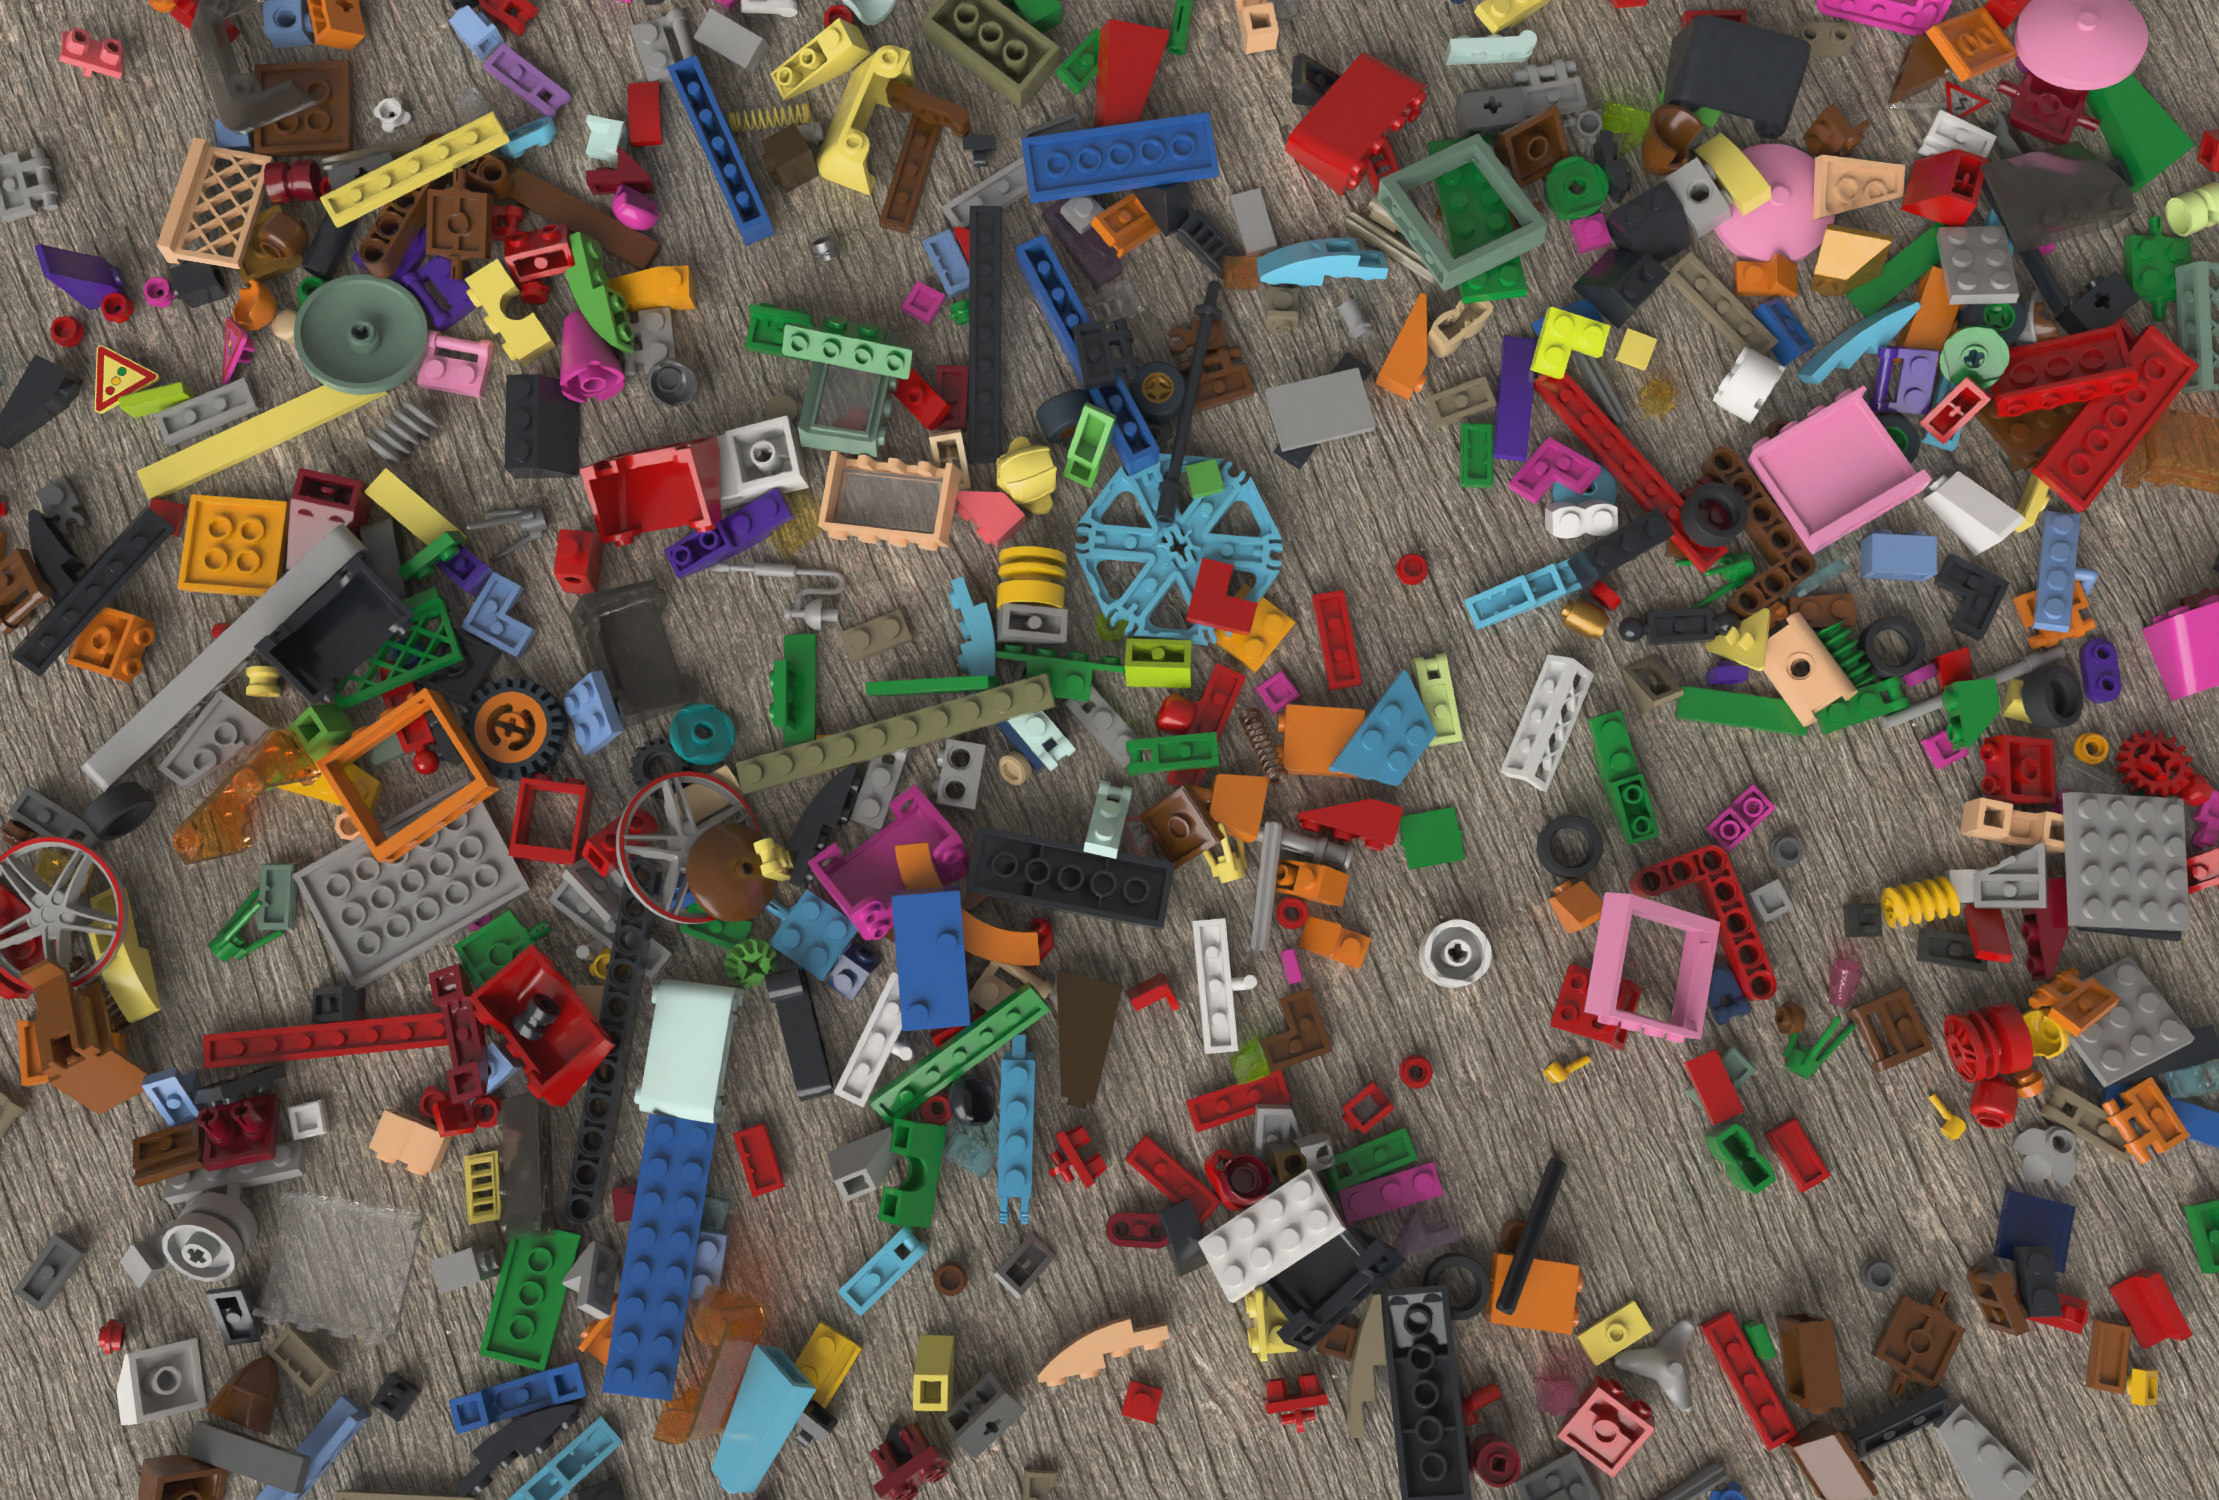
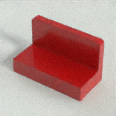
M2142 1269L2109 1287L2128 1325L2132 1326V1333L2141 1348L2147 1349L2167 1338L2183 1341L2193 1336L2160 1272Z

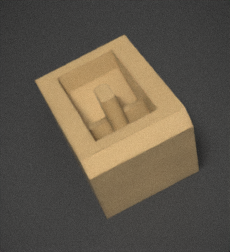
M961 429L929 434L935 467L945 469L946 463L954 464L963 472L959 480L958 490L970 489L971 483ZM938 484L941 494L942 484Z

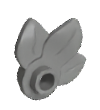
M2050 1126L2045 1130L2029 1128L2018 1134L2013 1140L2012 1147L2025 1155L2021 1165L2025 1181L2038 1182L2052 1175L2059 1184L2067 1186L2074 1178L2077 1165L2072 1153L2076 1147V1140L2069 1129L2063 1126ZM2056 1136L2060 1139V1146L2058 1148H2055L2052 1143L2053 1138Z

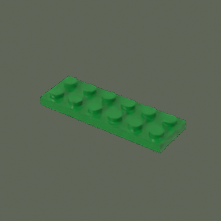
M1490 134L1481 135L1483 140L1493 148ZM1469 137L1428 142V156ZM1473 161L1434 178L1450 253L1454 260L1513 232L1508 207ZM1520 256L1459 284L1462 304L1525 297L1527 285Z

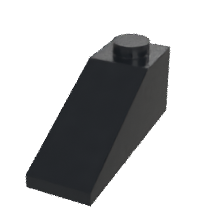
M35 354L0 413V446L9 450L66 410L70 403L79 395L83 380L69 370Z

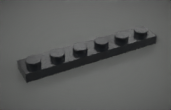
M146 506L9 655L40 677L176 528Z

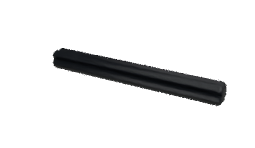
M1993 172L1985 174L1981 189L2002 226H2005L2007 235L2053 313L2064 310L2069 306V301L2000 181Z
M1551 1158L1547 1163L1496 1303V1309L1508 1315H1512L1516 1310L1567 1168V1164L1557 1158Z

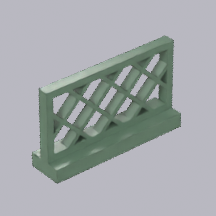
M2197 261L2175 268L2179 349L2199 365V368L2181 389V394L2219 391V383L2214 384L2213 374L2214 366L2219 369V349L2216 353L2212 349V335L2215 334L2219 339V316L2214 321L2211 318L2210 310L2212 302L2219 308V282L2214 289L2209 286V271H2212L2219 278V263Z

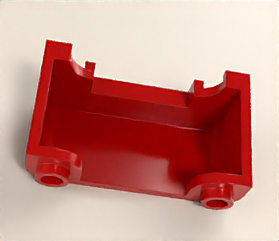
M716 436L625 452L579 468L602 544L615 542L616 547L624 546L635 542L634 536L641 533L689 525L690 528H697L698 533L716 529V523L722 520L720 448Z

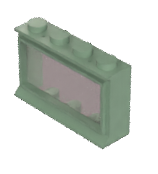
M895 332V334L887 333L886 342L900 345L899 332ZM813 361L798 424L801 447L878 457L880 445L885 446L888 427L884 426L885 419L892 416L893 399H890L891 391H897L899 378Z

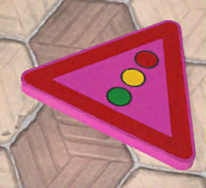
M227 317L225 321L222 384L225 385L229 383L237 362L250 363L248 351H255L254 341L247 338V333L244 329L235 323L231 317Z

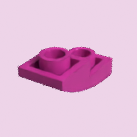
M1751 784L1720 812L1705 829L1727 852H1730L1776 807L1754 784Z

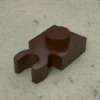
M1222 318L1213 320L1206 354L1213 353L1216 348L1222 346L1227 348ZM1200 320L1190 321L1189 331L1180 327L1169 330V338L1179 337L1183 341L1180 345L1172 346V354H1182L1189 347H1195Z

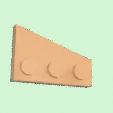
M1830 155L1816 157L1812 221L1903 197L1905 165Z

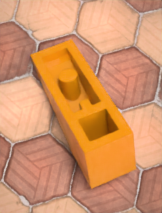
M689 265L654 267L609 279L610 284L608 287L621 293L627 303L626 312H638L640 310L668 306L671 310L696 309V279Z

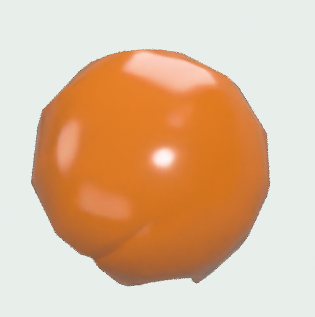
M249 279V283L252 286L239 289L241 299L235 304L232 316L234 322L242 328L255 331L273 321L278 307L275 294L269 288L254 279Z

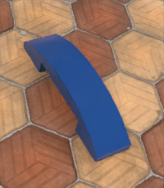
M577 1361L449 1400V1405L458 1435L488 1426L497 1421L550 1405L561 1404L589 1394L581 1363Z

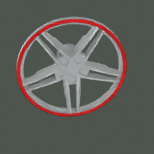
M684 771L670 773L649 782L630 799L618 824L616 853L620 871L627 886L646 908L660 917L683 924H701L716 920L707 912L696 914L679 912L689 887L686 874L687 858L693 843L701 833L735 812H738L741 817L733 823L741 824L744 822L745 826L750 827L761 835L759 825L751 808L740 794L731 786L713 776L699 772ZM681 783H694L708 787L721 794L733 807L718 813L699 826H696ZM671 784H674L677 796L679 798L678 803L685 820L684 823H681L679 811ZM662 787L665 803L663 804L670 829L669 834H628L632 817L639 805L651 793ZM627 840L663 841L659 849L627 846ZM628 854L659 859L660 863L668 869L663 887L665 892L661 904L651 898L638 883L631 869ZM681 872L685 876L680 886L675 906L671 910L669 908Z
M65 837L31 839L12 847L0 856V877L4 873L12 886L31 908V911L0 928L1 935L25 922L30 927L27 931L0 941V950L42 935L45 959L51 958L66 968L70 977L69 962H72L71 932L80 931L110 935L113 937L105 953L91 968L82 974L70 978L71 987L81 986L102 973L115 958L124 940L128 922V905L125 890L110 862L91 846ZM45 847H62L75 851L52 889L18 858L33 850ZM84 855L67 890L64 889L66 883L68 882L74 870L76 869L75 866L77 862L79 861L80 857ZM92 862L101 869L111 885L116 902V917L105 914L103 911L92 909L90 902L80 895L89 877L87 873ZM9 866H11V867L16 871V873H17L35 892H37L34 896H33L32 893L28 890V888L24 885V883H23L21 880H18V878H17V877L14 875V873L10 870ZM90 919L115 924V930L86 924ZM54 940H56V953L54 947ZM0 951V973L12 982L34 990V988L20 979L21 971L15 968Z

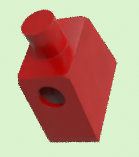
M560 529L554 575L565 593L597 596L604 544L601 543L598 533Z

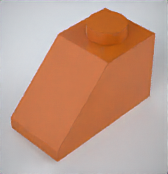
M1570 879L1553 889L1556 895L1547 899L1568 933L1582 930L1601 918L1603 901L1583 880L1572 884Z

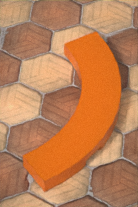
M928 842L895 845L897 864L907 890L944 887L934 868ZM961 906L965 951L1003 964L1021 966L1040 965L1037 930L1020 931L993 926L976 918Z

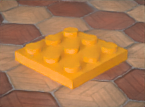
M191 494L177 588L188 592L253 597L264 595L282 578L289 530L290 503L286 501Z

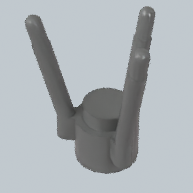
M1595 106L1593 111L1583 112L1577 118L1561 121L1563 128L1573 127L1577 136L1587 140L1585 157L1591 155L1593 145L1597 141L1595 135L1602 128L1601 114L1603 110L1599 106Z
M542 504L487 511V517L499 516V518L469 523L466 526L468 530L518 522L522 533L529 532L527 536L490 558L492 562L498 561L533 540L543 538L542 530L549 529Z

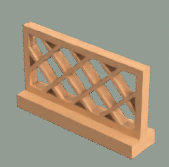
M193 137L157 243L159 250L168 263L181 264L182 260L236 269L241 268L266 191L264 180L265 165L274 162L272 156L212 147L208 145L206 139ZM217 158L230 160L233 164L218 173L214 170ZM253 164L262 165L261 172L250 178L243 172V169ZM239 172L244 181L228 189L222 180ZM219 183L224 192L208 200L205 196L206 189ZM250 188L253 191L252 199L239 205L234 196ZM231 199L236 207L219 216L213 207ZM210 209L216 218L199 227L196 223L197 216ZM242 215L245 219L243 226L230 232L225 223ZM222 226L227 234L210 243L205 234ZM200 236L207 244L197 251L186 250L188 243ZM232 241L236 246L233 257L221 256L216 252L217 249Z

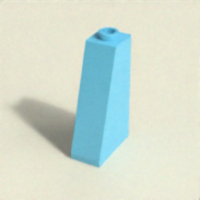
M756 1344L752 1350L711 1469L719 1478L721 1487L729 1493L755 1492L817 1389L780 1347Z

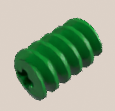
M1841 621L1817 632L1816 635L1856 688L1875 679L1877 676L1875 673H1864L1871 664L1870 662L1858 661L1865 652L1864 650L1853 651L1852 648L1859 640L1858 638L1847 639L1853 628H1842L1841 624L1844 621Z

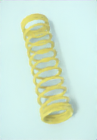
M802 103L804 120H802L799 106L796 104V122L789 105V123L787 122L784 108L781 106V124L774 107V126L768 108H766V126L761 109H759V128L753 110H751V128L746 111H743L744 129L739 113L736 112L735 117L734 112H729L730 128L733 134L739 132V126L745 132L747 123L750 131L753 130L754 124L757 130H760L762 121L765 129L768 128L769 122L774 129L776 127V119L778 125L782 128L784 120L787 126L791 125V118L797 126L798 115L801 123L807 124L811 120L808 103Z

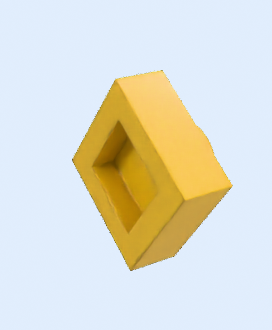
M2132 1368V1374L2127 1379V1392L2131 1395V1404L2142 1406L2157 1405L2159 1370Z

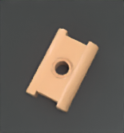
M1797 612L1786 618L1789 625L1768 638L1765 668L1763 671L1803 727H1806L1818 720L1814 715L1841 696L1846 701L1849 700L1858 691L1801 613ZM1799 662H1808L1810 664V671L1804 677H1796L1793 674V669Z

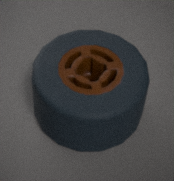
M1074 389L1063 392L1047 400L1037 409L1036 418L1048 442L1060 443L1073 439L1086 402L1094 405L1087 391L1084 389Z

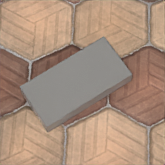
M1257 188L1230 195V204L1246 257L1276 250L1277 244L1261 189Z

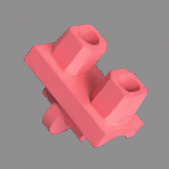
M74 27L71 32L63 30L59 61L81 67L82 76L90 78L92 71L118 79L121 78L124 59V48H122L121 41L113 38L104 39L103 42L91 39V35L86 30Z

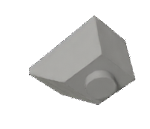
M1003 603L996 613L995 643L1019 644L1023 646L1065 643L1067 639L1068 609Z

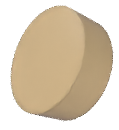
M1017 751L1007 753L999 761L1000 773L1010 784L1020 785L1031 776L1032 769L1028 759Z

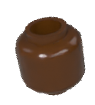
M275 212L258 231L261 249L277 261L282 259L292 260L309 241L305 222L294 213Z

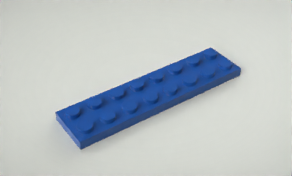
M649 1114L602 1393L668 1401L673 1399L718 1123Z

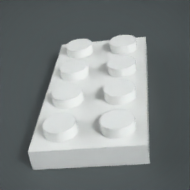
M1309 1168L1198 1241L1228 1301L1234 1303L1345 1231L1346 1227L1315 1172Z

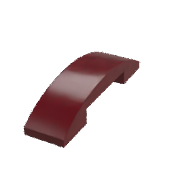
M455 964L428 973L434 1006L442 1008L453 1069L446 1072L452 1104L485 1095L488 1086L486 1039L483 1024L472 1012L476 1007L468 998L474 992L462 964Z

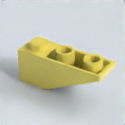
M838 18L770 73L783 100L786 101L850 71L872 52L859 27Z

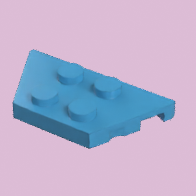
M1402 670L1398 673L1329 765L1328 769L1330 771L1348 773L1367 780L1374 779L1394 786L1399 785L1437 735L1408 672Z

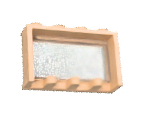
M831 451L818 526L828 532V537L838 540H847L848 536H856L859 541L876 544L878 539L888 540V544L898 547H907L908 543H916L919 548L937 551L938 546L949 547L950 544L948 542L957 490L963 472L952 463H946V467L943 469L936 468L931 463L919 461L918 466L906 465L896 458H888V463L877 462L867 455H858V459H849L838 451Z

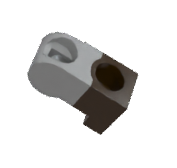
M1326 1133L1310 1134L1301 1139L1284 1143L1274 1141L1265 1144L1271 1172L1280 1182L1292 1180L1309 1168L1317 1173L1335 1164L1331 1138Z

